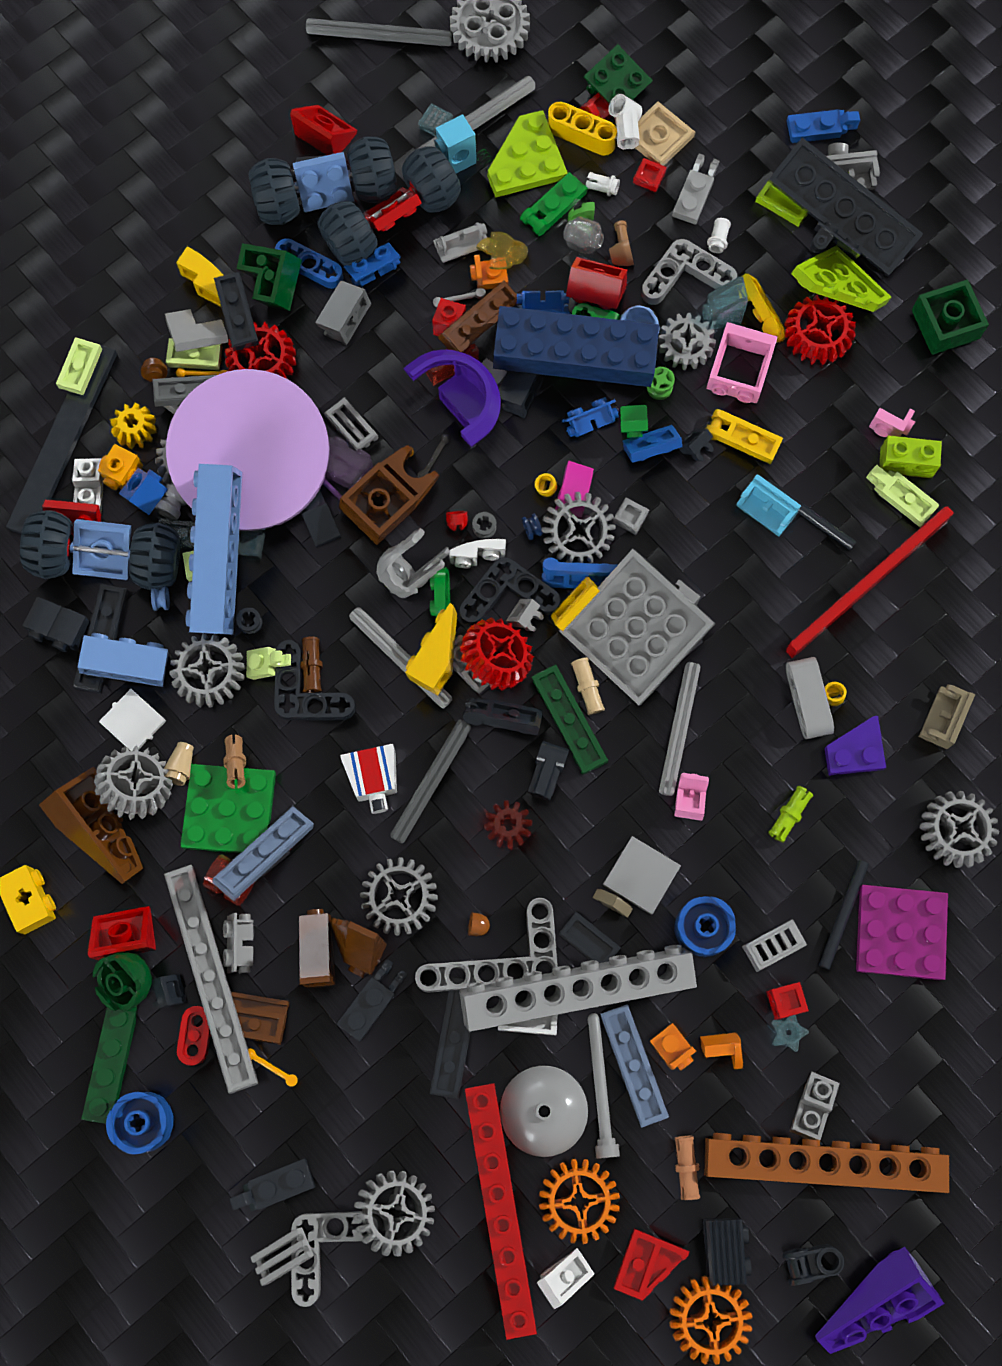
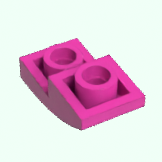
M568 461L558 499L565 504L564 494H569L573 501L575 492H580L581 500H583L584 495L589 493L594 469ZM576 506L569 510L577 518H582L585 506Z

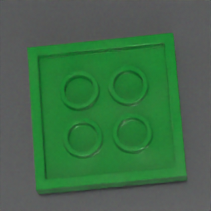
M191 764L181 848L242 853L270 827L276 772L274 770L244 768L245 785L238 788L237 779H235V789L227 785V769L225 767Z

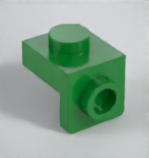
M622 406L621 433H627V438L643 437V432H648L647 406Z

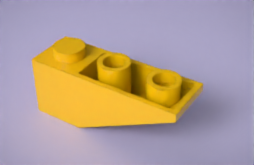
M449 603L446 610L442 609L439 612L432 632L425 634L421 641V649L417 655H413L406 665L407 671L405 673L408 678L437 696L453 672L457 612L451 603Z

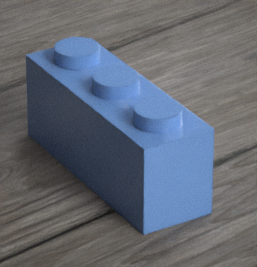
M92 633L91 636L84 635L78 670L80 674L163 687L169 653L168 649H164V646L159 643L149 642L146 646L136 644L135 640L129 638H119V641L109 640L106 635Z

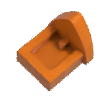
M737 1033L700 1037L701 1049L706 1058L731 1055L734 1069H743L741 1039Z

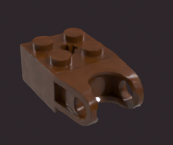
M409 445L399 449L381 463L378 462L340 498L339 509L376 545L415 510L439 478V474L436 471L426 474L421 478H413L405 472L403 466L413 450ZM373 502H375L376 504L378 502H381L383 505L380 507L375 506Z

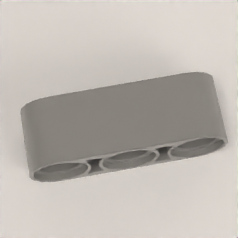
M811 657L787 662V678L803 737L809 739L833 734V718L816 658Z

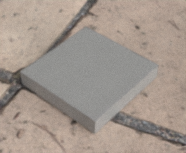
M632 836L603 886L652 915L681 865Z

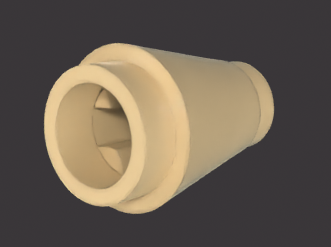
M178 742L177 747L164 769L169 770L164 777L170 778L174 785L183 786L186 780L190 779L194 747L188 743Z

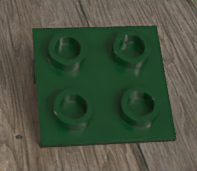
M618 44L584 75V78L588 81V86L586 87L588 93L591 95L599 93L609 104L618 94H623L633 100L653 81Z

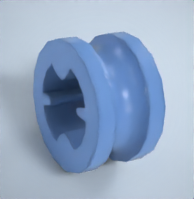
M167 587L151 589V602L154 611H158L160 607L164 610H169L170 597Z

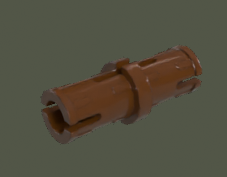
M318 637L302 638L303 661L300 663V668L303 670V692L305 693L321 692L320 670L323 668V665L319 659L320 641Z

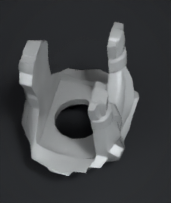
M421 528L415 530L398 545L387 549L377 563L379 581L385 584L390 593L396 594L401 598L418 593L417 588L422 587L437 571L444 568L442 559L450 553L448 547L444 548L415 572L401 554L422 538L425 532Z

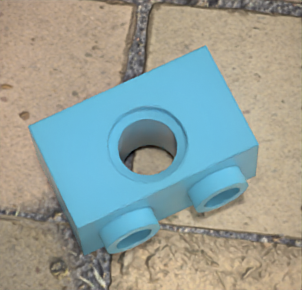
M463 114L436 127L435 146L446 156L455 173L476 164L475 133Z

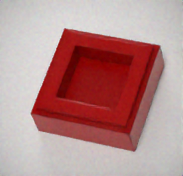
M643 158L633 178V183L656 192L666 173L667 167Z

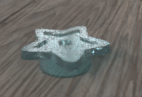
M796 1015L789 1016L785 1021H772V1025L777 1032L773 1044L775 1046L787 1044L793 1051L797 1052L799 1040L807 1035L809 1031L797 1023ZM791 1030V1035H787L786 1031Z

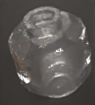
M578 216L570 220L564 230V239L567 246L580 253L591 254L596 248H600L603 243L604 235L597 221Z

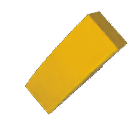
M187 246L176 262L181 275L193 281L199 296L221 307L214 278L223 276V274L205 257Z

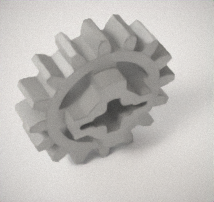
M687 313L686 318H682L680 314H677L676 321L669 318L667 326L661 327V335L658 338V343L661 344L659 352L666 353L665 362L673 360L672 367L675 368L678 364H682L683 370H686L687 365L691 364L693 369H697L698 361L704 365L706 364L707 357L712 356V348H714L716 340L713 339L715 332L714 330H707L709 322L706 321L702 324L700 322V315L695 319H691V313ZM685 336H687L688 348L686 347Z

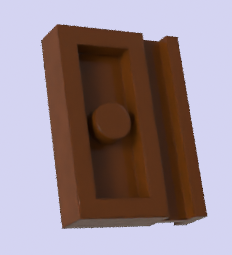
M231 992L244 1038L281 1045L289 1001Z

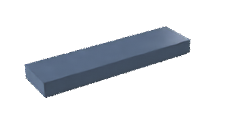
M295 807L290 808L213 878V884L234 901L312 830L314 823Z
M628 1004L600 1014L640 1126L644 1127L669 1118Z

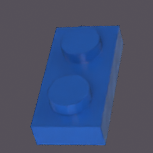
M673 425L645 433L643 437L623 440V447L633 463L682 447V439Z

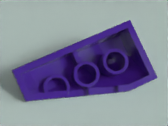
M903 1247L900 1250L891 1252L887 1258L875 1266L815 1337L832 1354L864 1341L867 1333L881 1330L882 1333L891 1331V1324L903 1319H907L909 1323L919 1320L943 1305L944 1302L917 1261Z

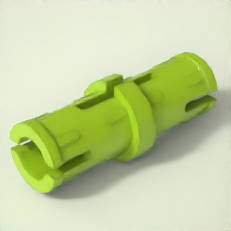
M797 786L787 805L782 806L780 809L781 814L768 832L770 836H776L774 839L784 843L794 824L800 822L802 811L813 797L810 791L805 793L807 791L806 788Z

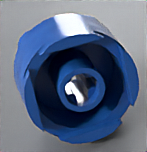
M706 896L694 898L677 915L674 927L676 938L679 944L690 951L692 955L703 958L714 956L726 949L735 937L736 923L734 913L719 898ZM699 921L701 923L708 921L711 924L708 928L711 933L709 931L703 933L700 930L701 924Z
M133 1092L122 1096L110 1110L106 1120V1130L110 1141L128 1154H141L156 1150L169 1139L173 1128V1113L164 1097L152 1092ZM140 1118L145 1119V1125L136 1127L135 1122Z

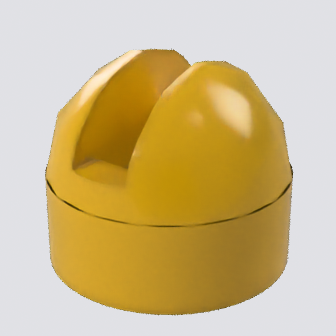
M544 473L536 478L535 488L540 495L549 497L556 492L557 482L551 474ZM547 481H550L549 489L546 490Z
M831 682L825 686L830 706H838L844 702L847 693L844 685L839 682Z

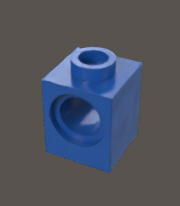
M137 468L119 494L150 515L168 489L160 483L163 478L149 469L146 473Z

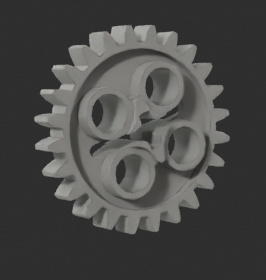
M457 0V7L452 8V16H450V31L453 35V42L458 43L459 50L466 48L467 57L475 53L476 61L480 56H484L485 62H488L489 57H493L495 62H498V56L500 55L506 60L508 59V52L516 55V47L523 48V41L528 40L530 14L527 13V6L521 5L522 0Z

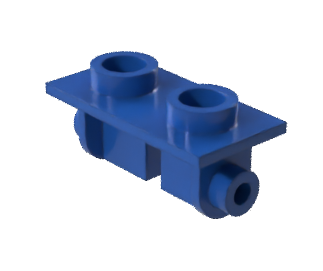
M390 243L376 248L373 255L367 258V260L360 259L362 261L359 263L352 262V265H345L344 268L350 274L352 284L363 287V285L376 279L375 271H378V274L382 276L393 269L395 270L397 268L396 265L400 264V255Z
M564 290L545 291V300H540V291H522V294H517V304H522L517 305V308L569 314L568 305H564L569 304V297H566Z
M606 397L591 402L592 408L583 411L582 407L567 412L568 418L563 419L562 423L569 421L570 426L567 427L569 436L577 438L592 431L593 427L590 420L593 419L597 428L615 422L619 414L616 408H611L610 404L616 402V400L607 401Z

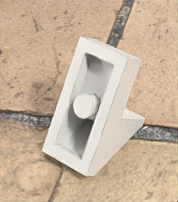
M576 1248L540 1275L541 1279L537 1284L552 1307L556 1309L594 1275V1272L578 1248Z

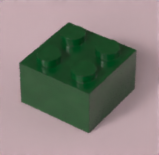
M968 279L919 295L912 308L913 315L932 355L979 340L989 325Z

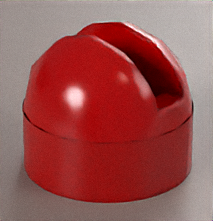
M467 511L446 513L448 527L456 531L457 525H459L460 530H463L468 522Z

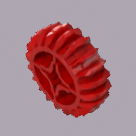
M818 294L814 296L813 300L806 297L803 303H796L794 309L789 311L788 319H786L784 324L786 328L784 335L788 338L787 347L794 346L793 355L800 352L802 354L801 361L808 357L811 358L810 361L813 364L816 359H819L822 365L826 363L827 359L833 363L836 361L837 356L843 357L846 350L850 349L855 337L854 329L856 327V322L851 321L853 318L852 313H845L847 310L846 305L839 307L838 300L831 302L828 297L820 300ZM807 318L808 324L806 329L801 331L800 322ZM838 329L839 338L833 342L831 339L833 331Z
M254 322L259 345L233 351L229 339L228 344L230 348L225 349L227 357L225 363L229 368L228 372L245 369L241 365V358L245 356L249 361L248 369L271 372L286 379V375H292V366H296V351L292 347L293 342L290 337L287 338L286 332L284 330L279 331L275 324L269 329L268 324L264 322L262 327L258 328ZM273 346H276L281 351L279 359L273 354Z
M492 617L486 621L481 619L467 630L461 641L462 645L459 652L463 654L461 662L467 663L465 671H472V679L479 678L481 686L489 683L491 690L497 688V686L501 691L507 687H515L526 678V674L532 667L531 662L534 657L530 654L532 646L525 644L528 637H521V629L514 630L512 622L505 625L502 618L496 622Z

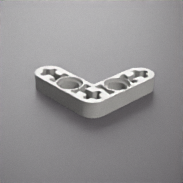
M679 239L672 243L645 280L642 287V298L651 305L660 303L683 271L688 272L717 291L729 292L736 284L737 273L734 268L690 241ZM682 249L686 251V254L677 255V251L680 252ZM693 255H695L692 260V263H689V260L692 259ZM706 261L709 263L710 268L706 271L699 270L696 263ZM664 267H670L674 270L675 274L666 277L661 274L660 270ZM714 268H716L717 273L715 272L714 276H711L713 274ZM725 276L729 277V280H726L725 282L720 281V279L724 278ZM658 281L660 283L658 293L649 294V289L653 290Z
M362 1211L306 1213L294 1220L291 1232L297 1229L299 1225H302L304 1219H307L308 1224L314 1226V1230L308 1233V1242L312 1240L315 1242V1246L310 1245L314 1254V1264L312 1267L306 1269L299 1265L292 1269V1298L296 1304L303 1307L311 1306L320 1296V1242L362 1241L366 1234H363V1232L357 1233L356 1229L352 1230L354 1236H348L350 1228L348 1217L362 1214ZM372 1213L373 1223L376 1229L379 1230V1220ZM332 1218H339L344 1224V1231L338 1236H334L328 1231L327 1225ZM353 1219L352 1224H359L362 1220L356 1221ZM296 1238L295 1240H293L291 1242V1246L296 1244L297 1241H299V1239ZM303 1248L293 1253L291 1255V1260L298 1257L300 1252L303 1251ZM314 1272L315 1278H308V1287L314 1289V1293L309 1296L308 1300H304V1295L298 1293V1289L304 1286V1277L298 1279L297 1273L306 1275Z

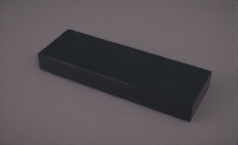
M239 271L215 277L214 281L233 351L259 345Z

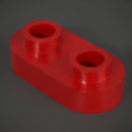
M201 1006L188 1008L182 1016L177 1056L186 1065H198L206 1059L211 1032L204 1008ZM200 1015L203 1018V1023L201 1026L196 1027L194 1025V1018ZM192 1045L198 1047V1053L195 1056H191L189 1053Z

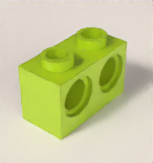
M887 436L880 448L879 467L887 473L892 471L906 476L933 478L941 464L942 441Z

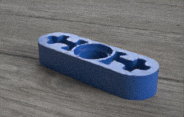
M282 239L276 244L275 249L284 251L291 249L292 254L302 260L299 270L301 275L331 289L336 288L340 280L343 281L341 266L331 259L291 239ZM306 259H314L316 261V265L310 269L304 268L302 263ZM333 271L336 273V277L331 276L327 278L326 273L332 274Z

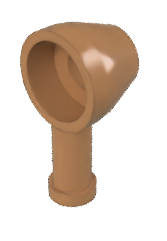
M618 221L614 224V229L619 243L609 249L612 264L616 266H631L634 263L626 230L627 224L625 221Z

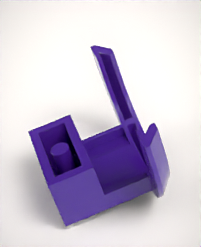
M436 350L421 355L403 368L413 381L434 367L454 365L455 375L438 387L439 399L464 426V429L461 430L462 438L470 447L474 446L489 434L499 417L501 399L494 377L477 359L459 351Z

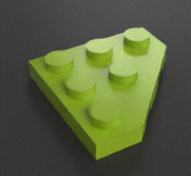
M543 110L518 117L488 169L487 177L495 198L558 182L568 174Z
M837 245L797 265L791 273L798 280V283L810 292L872 312L886 305L891 299V296Z

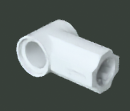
M618 94L611 100L609 105V113L615 118L617 128V146L623 150L634 149L639 146L638 121L642 115V107L625 95Z

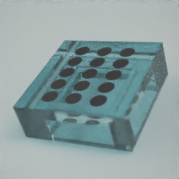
M431 103L418 122L419 128L436 136V127L452 120L453 114Z

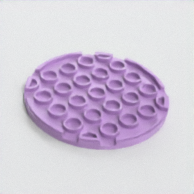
M254 369L225 372L197 386L188 394L176 410L166 441V458L171 479L178 493L191 508L193 499L197 498V487H194L193 477L195 470H198L199 464L232 465L243 472L239 531H258L281 525L304 510L314 499L325 479L330 450L326 426L311 398L288 379L271 372Z

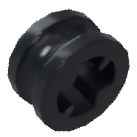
M244 608L240 610L236 617L237 625L245 634L257 633L263 624L260 614L254 608ZM247 616L250 618L255 616L253 619L255 624L251 627L249 624H247V627L244 626L246 623L244 618Z

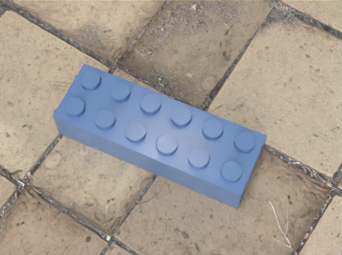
M199 464L198 470L194 472L193 483L194 487H197V498H194L192 501V514L196 515L195 526L191 527L190 532L191 543H194V554H190L189 570L193 571L192 582L188 583L187 596L191 599V610L186 612V626L190 627L189 632L234 635L243 472L232 465Z

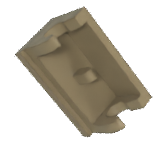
M947 684L946 688L941 686L919 737L945 749L954 745L975 694Z

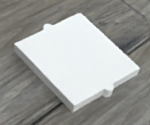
M132 689L117 703L114 702L111 710L99 721L130 751H133L136 745L140 749L147 740H152V735L166 722L160 714Z

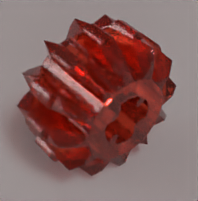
M504 801L503 810L495 804L493 809L497 815L492 813L486 814V818L492 822L484 824V828L488 831L494 830L488 835V839L491 841L499 837L496 844L499 848L503 845L504 840L507 841L508 849H513L512 840H516L517 844L521 846L524 842L520 835L530 837L531 832L523 828L532 826V820L524 819L529 814V811L525 809L518 813L520 803L518 802L514 804L513 809H509V801ZM505 819H510L512 824H516V827L512 826L511 831H506L505 826H500V824H505Z

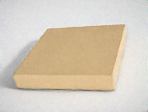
M657 102L638 121L640 140L639 146L635 148L650 161L664 166L694 137L695 131L661 103Z

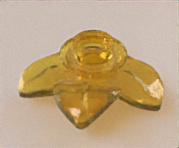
M491 232V238L482 239L476 247L478 250L492 256L489 268L495 270L508 269L513 264H520L527 257L528 248L523 242L514 240L504 232Z

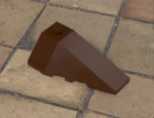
M93 766L55 790L39 806L57 829L123 884L142 870L143 866L132 839L126 836L121 822L124 821L123 818H119L118 814H115L113 810L108 812L107 807L109 803L101 804L100 795H96L94 779L95 775H97V770Z

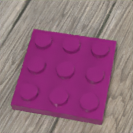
M861 885L856 972L945 980L948 893Z

